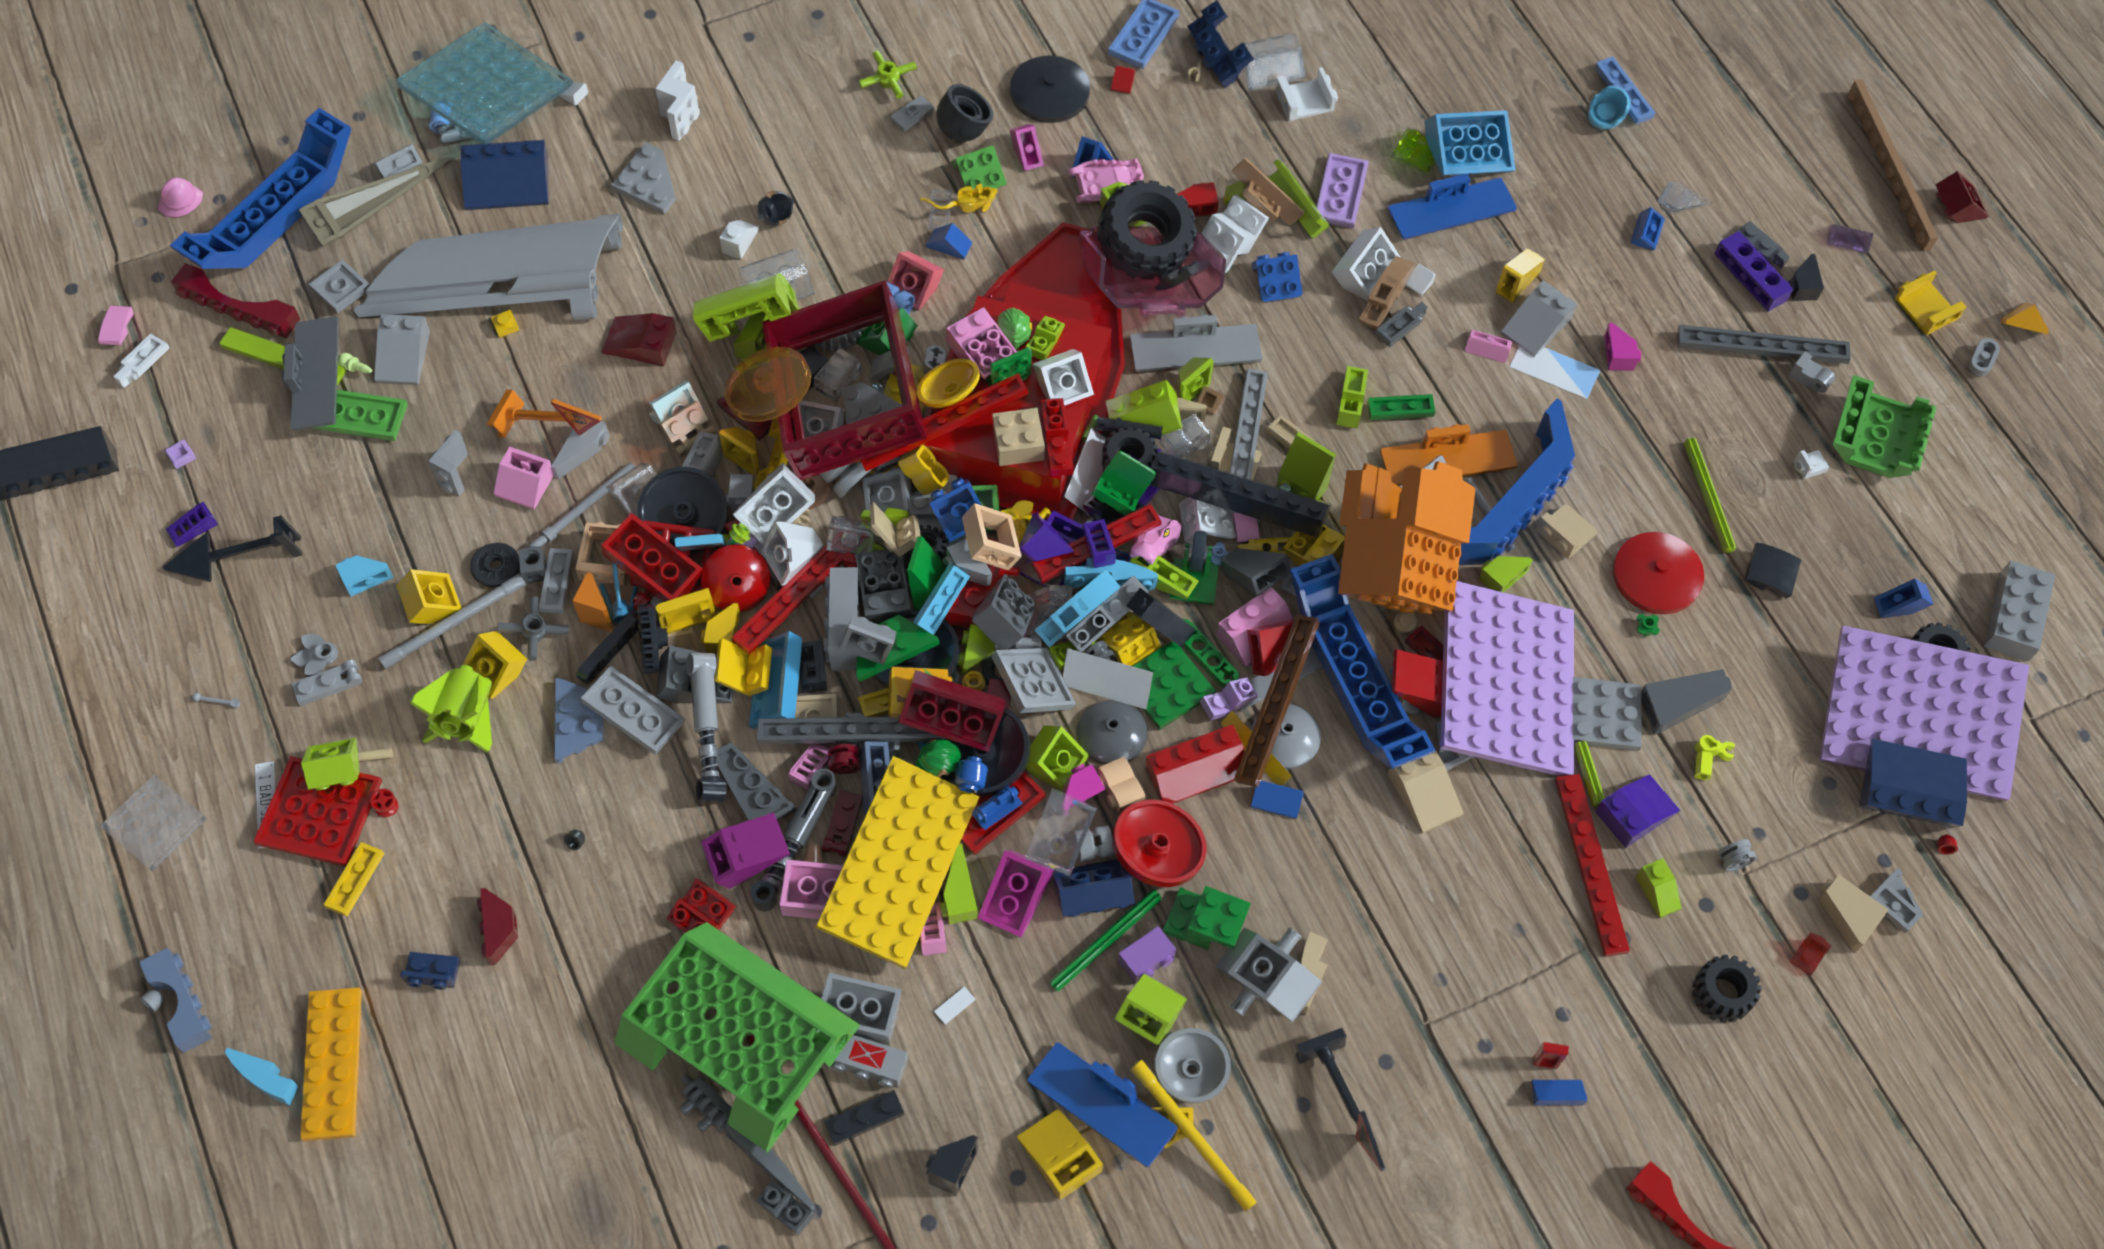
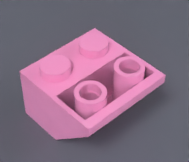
M509 447L499 464L494 496L535 510L554 476L550 460Z

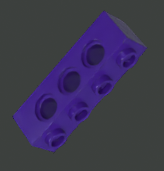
M1740 231L1719 242L1714 253L1715 256L1767 312L1787 302L1793 288Z

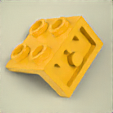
M1127 612L1097 639L1098 642L1104 641L1108 648L1114 651L1118 663L1134 666L1161 647L1154 627L1131 612Z
M720 639L718 642L714 680L748 697L768 690L772 648L763 645L756 648L749 655L736 644Z

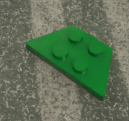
M901 615L884 621L878 625H885L891 630L896 631L895 641L884 665L857 655V679L859 682L939 645V640L935 635Z

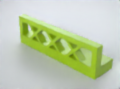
M1277 159L1273 163L1278 170L1268 178L1304 210V214L1298 220L1314 239L1330 225L1288 167Z

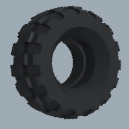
M1143 180L1131 182L1130 185L1121 186L1107 200L1098 221L1097 238L1102 245V253L1106 259L1109 258L1112 261L1111 265L1118 271L1122 269L1127 272V276L1132 278L1140 276L1142 280H1153L1155 277L1160 278L1164 273H1170L1176 267H1180L1192 250L1196 238L1197 228H1195L1194 224L1196 219L1192 209L1188 208L1189 203L1183 195H1177L1173 187L1159 185V181L1151 180L1148 183H1144ZM1133 221H1145L1154 225L1161 233L1163 242L1156 245H1147L1139 242L1130 233L1128 224Z

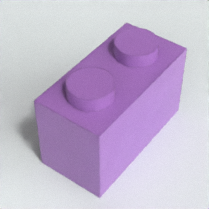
M1157 926L1121 951L1118 956V962L1136 984L1143 974L1152 977L1155 974L1154 971L1159 967L1165 968L1174 961L1176 948L1159 926Z

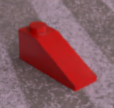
M1214 182L1194 184L1177 194L1179 196L1183 195L1189 203L1188 208L1192 209L1195 217L1217 214L1219 200Z

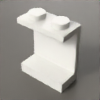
M1323 67L1319 68L1317 79L1289 85L1285 76L1277 78L1275 92L1288 121L1334 111L1335 102L1338 100L1337 92L1332 89L1330 77L1325 74Z

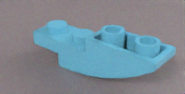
M1087 558L1086 566L1065 567V587L1072 586L1077 588L1088 585L1105 570L1109 572L1120 587L1132 576H1135L1150 591L1156 589L1158 580L1157 573L1137 564L1116 560V563L1113 565L1094 568L1091 558Z
M1107 570L1103 571L1037 627L1035 631L1048 647H1051L1116 592L1120 585Z

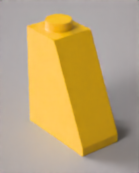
M1527 248L1503 267L1495 292L1513 303L1541 272L1545 259Z

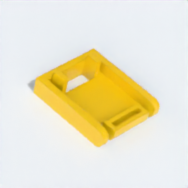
M708 588L660 603L656 606L661 628H667L668 634L706 623L716 616Z

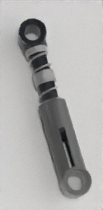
M819 769L814 772L811 784L783 834L790 855L769 866L768 874H765L762 880L752 886L750 891L751 898L757 910L765 912L774 908L777 902L776 895L780 887L779 882L783 880L782 876L786 869L787 860H792L794 854L798 853L797 849H803L829 798L835 794V776L829 769ZM821 782H829L825 787L819 786ZM762 893L770 894L766 899L758 898Z

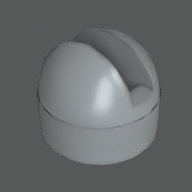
M156 990L148 991L140 998L144 1006L153 1013L163 1004L162 994Z

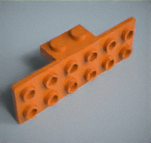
M1469 424L1431 428L1426 430L1423 442L1381 448L1380 451L1385 470L1391 472V482L1398 486L1403 483L1404 469L1423 468L1437 456H1443L1446 464L1461 469L1462 476L1516 469L1518 464L1506 430L1470 435Z

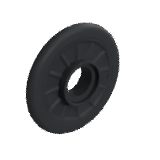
M490 543L481 547L475 552L470 562V571L474 579L480 584L490 587L500 586L503 582L517 575L520 568L517 551L505 543ZM498 560L501 562V565L496 569L489 567L492 561Z

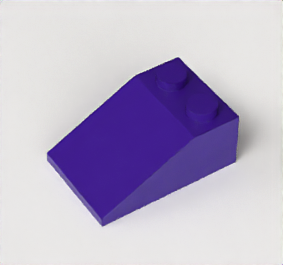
M1649 774L1620 788L1602 800L1595 813L1621 844L1627 848L1679 813L1680 809Z

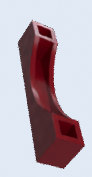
M187 263L182 266L171 281L175 293L179 297L193 300L203 307L208 306L219 314L225 313L230 315L237 321H245L256 329L262 328L267 330L274 336L279 335L287 339L295 328V324L301 320L294 306L277 299L266 302H248L230 298L212 286L204 270Z

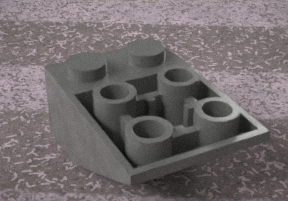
M888 549L855 554L865 618L869 622L880 624L895 614L911 611L902 556L898 557L894 551L890 552Z
M1004 574L976 609L972 621L1001 650H1007L1024 637L1036 605L1029 595H1025L1018 588L1017 583L1013 579H1009Z
M669 645L661 654L659 660L656 698L677 703H692L691 680L687 673L686 661L689 653L700 652ZM714 680L716 703H732L733 689Z

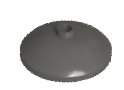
M1115 700L1101 701L1089 707L1080 718L1077 731L1078 741L1089 757L1098 763L1108 764L1122 757H1125L1130 762L1142 752L1146 744L1147 725L1141 713L1133 706ZM1114 723L1117 727L1111 728L1109 725Z

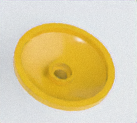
M962 358L944 362L933 368L922 378L917 387V397L927 407L944 408L954 405L966 398L974 390L980 377L979 368L974 361Z

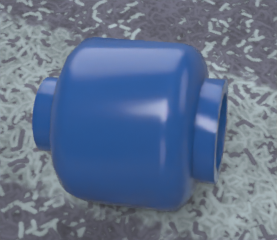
M968 756L967 760H961L958 763L955 783L959 786V790L977 793L978 790L984 788L988 768L985 764L981 763L982 759Z

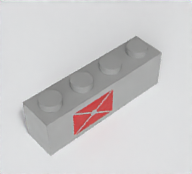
M853 1035L830 1068L840 1073H844L845 1070L852 1072L855 1077L861 1080H868V1078L876 1080L879 1085L886 1088H891L892 1086L899 1088L908 1063V1052Z

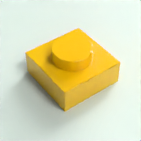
M511 309L490 317L499 338L520 330Z

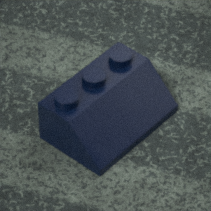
M1118 859L1053 871L1056 894L1063 917H1076L1086 912L1099 913L1104 911V909L1114 907L1120 909L1130 904H1135L1131 875Z

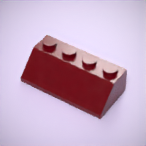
M915 670L898 723L989 752L1004 712L1005 699Z

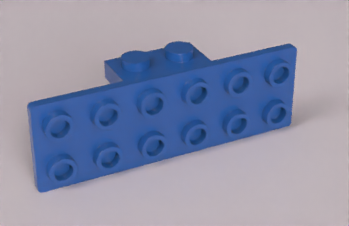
M1468 174L1433 181L1429 183L1425 197L1389 205L1388 211L1402 239H1408L1514 212L1517 206L1502 178L1469 185L1471 179Z
M1055 1043L1029 1076L1028 1083L1143 1166L1149 1168L1175 1134L1177 1126L1138 1099L1135 1085L1125 1077L1121 1079L1114 1074L1115 1071L1106 1063L1101 1065L1097 1061L1090 1065L1061 1043Z

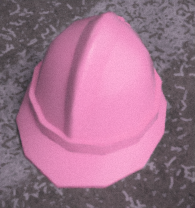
M173 177L162 187V197L159 199L158 211L167 217L178 218L187 215L201 203L203 192L193 186L190 181Z

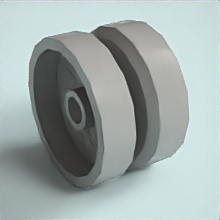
M860 461L858 464L852 463L821 473L819 476L826 483H831L840 477L841 479L834 485L833 491L839 498H842L873 469L866 472Z

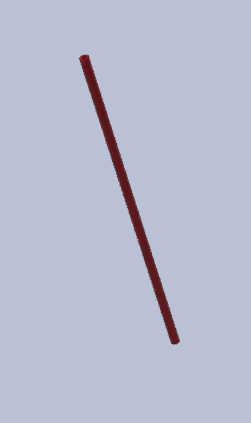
M754 1035L746 1037L750 1046L755 1042ZM797 1099L794 1105L798 1108V1112L795 1115L883 1249H896Z

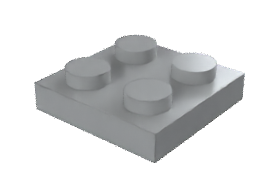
M342 259L309 283V286L336 313H339L365 294L370 284Z

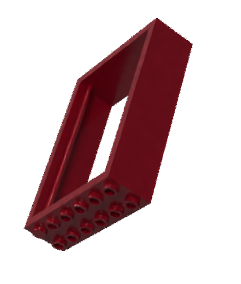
M886 280L792 311L791 315L774 321L769 319L762 321L783 452L800 480L927 439L900 312ZM884 321L895 370L892 373L894 376L896 375L902 406L805 438L790 352Z

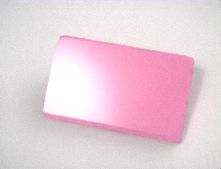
M1472 329L1465 351L1505 363L1512 341Z

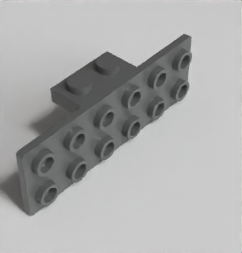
M337 316L297 322L295 324V343L285 345V354L282 356L284 372H282L281 376L283 383L292 392L291 429L293 431L334 425L336 423L339 319Z

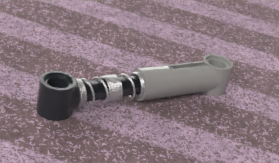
M689 653L686 669L691 680L694 731L700 735L698 751L699 762L702 764V769L700 770L701 778L697 780L696 797L698 802H723L726 797V783L723 778L719 777V772L716 768L718 766L716 764L718 754L717 744L714 743V736L716 735L714 732L718 730L714 682L716 657L713 653Z

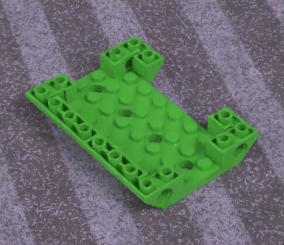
M706 922L683 934L624 1011L614 1044L652 1071L669 1049L735 1095V1100L727 1124L768 1153L798 1112V1108L794 1105L798 1097L823 1063L828 1067L833 1064L860 1025ZM673 983H678V991L674 994H668V987ZM708 1010H717L714 1019L705 1020V1014ZM749 1035H754V1044L749 1047L743 1046L744 1039ZM787 1062H793V1071L789 1074L782 1073L783 1065Z

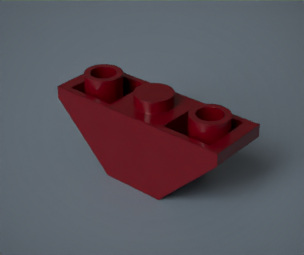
M480 888L481 897L477 898V906L479 912H482L483 920L479 921V929L485 939V943H481V952L483 958H487L490 965H496L518 939L517 917L511 905L488 889Z

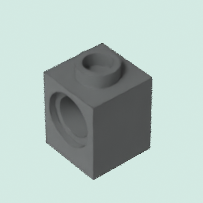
M528 546L524 549H519L520 573L525 584L544 581L546 559L542 546Z

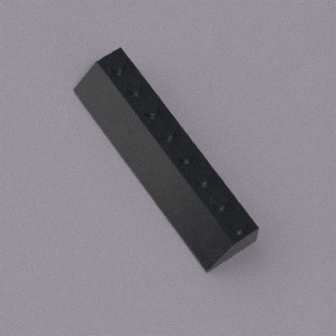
M97 426L1 449L0 500L15 498L23 494L40 492L43 489L64 486L68 483L85 481L89 478L119 471L116 448L103 428Z
M1163 451L1157 452L1151 465V469L1156 474L1150 486L1319 538L1331 508V503Z

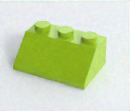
M1167 380L1106 401L1108 416L1111 419L1119 417L1124 421L1163 426L1162 435L1182 429L1177 394Z

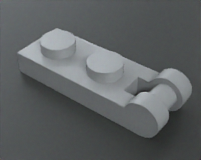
M347 660L338 667L293 682L292 686L298 704L303 706L360 685L362 678L356 671L358 669L356 661ZM348 674V677L342 680L341 676Z

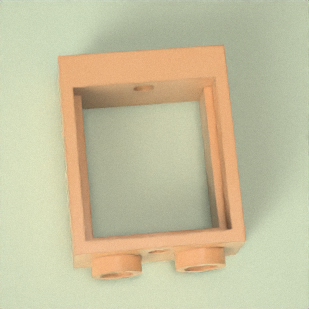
M974 503L962 516L971 559L1009 570L1022 557L1011 515ZM985 527L997 531L999 543L987 539Z
M601 522L585 524L575 568L579 581H583L586 573L591 572L595 582L614 584L612 565L589 563L594 539L607 540L621 524L605 525ZM617 567L619 585H624L626 573Z

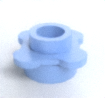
M1218 542L1213 546L1210 563L1221 565L1220 559L1229 554L1224 548L1225 545Z

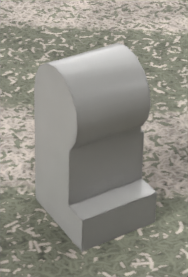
M1804 352L1789 376L1818 393H1825L1834 382L1835 374L1830 369L1824 368L1812 361V355Z

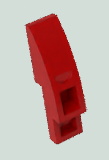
M1063 398L1041 400L1042 419L1051 476L1074 475Z

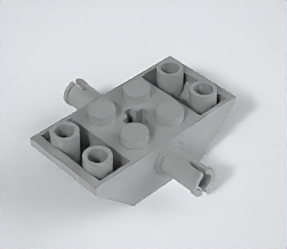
M1288 927L1286 933L1276 945L1249 929L1244 928L1241 931L1235 948H1229L1215 966L1242 986L1243 991L1230 1006L1235 1012L1244 1016L1255 999H1260L1291 1022L1296 1019L1322 983L1321 980L1289 955V952L1302 937L1299 933Z

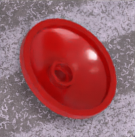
M741 544L726 545L714 551L706 560L701 574L702 588L709 589L713 604L716 607L725 610L733 603H736L739 606L740 612L757 606L766 596L770 586V571L764 558L753 548ZM734 577L741 578V582L737 585L733 584L732 580Z

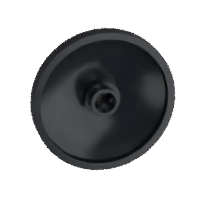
M1053 55L1039 56L1024 62L1015 70L1010 82V96L1014 106L1024 116L1038 122L1058 123L1075 117L1085 108L1090 97V82L1086 72L1072 60Z
M674 467L662 471L647 483L638 501L637 516L642 521L712 529L716 534H722L725 529L724 525L728 520V505L722 488L712 476L697 468ZM671 533L669 542L675 546V539L677 537H684V535ZM704 549L690 550V556L701 553Z
M913 610L909 612L898 613L889 617L885 621L897 615H901L907 620L913 622L920 611ZM943 619L934 634L939 640V645L893 667L948 669V677H950L956 669L960 655L958 637L953 627ZM891 668L874 675L876 680L888 689L889 671Z
M1004 707V712L989 752L946 738L947 741L952 742L961 753L960 760H967L968 756H974L982 759L981 763L987 766L988 772L984 788L978 790L977 793H972L977 796L992 795L1010 787L1023 774L1029 761L1030 739L1027 730L1019 717L1006 707ZM956 771L949 774V776L944 775L949 783L958 786L955 783Z

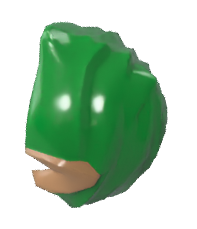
M934 739L922 747L914 766L933 776H949V774L956 771L958 763L961 761V753L952 742L944 739Z

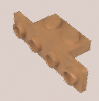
M1247 158L1242 159L1232 169L1231 172L1245 184L1242 195L1244 199L1269 217L1272 223L1279 216L1288 225H1292L1304 214L1303 209Z

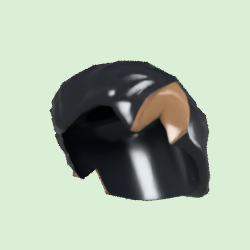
M773 190L765 193V196L759 200L757 205L758 218L772 227L786 223L792 215L794 199L781 191Z

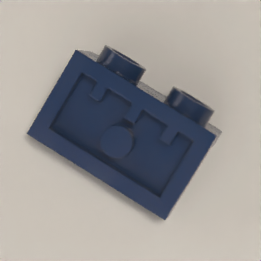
M410 952L406 969L401 971L400 976L406 985L418 988L421 985H429L437 990H445L446 987L454 988L460 958L457 956Z

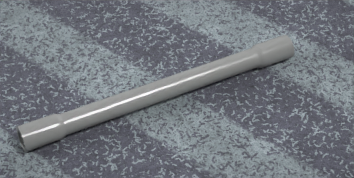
M518 573L503 582L496 589L401 646L395 647L378 658L385 670L404 659L408 654L501 598L525 586L523 578Z

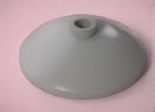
M1289 704L1271 752L1285 769H1295L1304 766L1317 754L1321 743V732L1315 718L1305 709ZM1256 717V719H1255V721H1254V723H1253V726H1252V730H1251V731H1253V728H1254V725H1255V723H1256L1257 717ZM1289 727L1292 731L1287 732L1284 728Z
M1186 1028L1172 1033L1162 1042L1156 1054L1155 1072L1160 1085L1170 1096L1182 1102L1202 1103L1214 1098L1224 1089L1230 1076L1231 1063L1226 1047L1215 1035L1202 1029ZM1187 1068H1195L1196 1073H1188Z

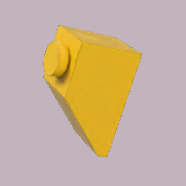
M733 603L707 621L706 630H702L701 643L705 645L707 653H717L720 639L732 642V636L738 631L740 619L738 604Z

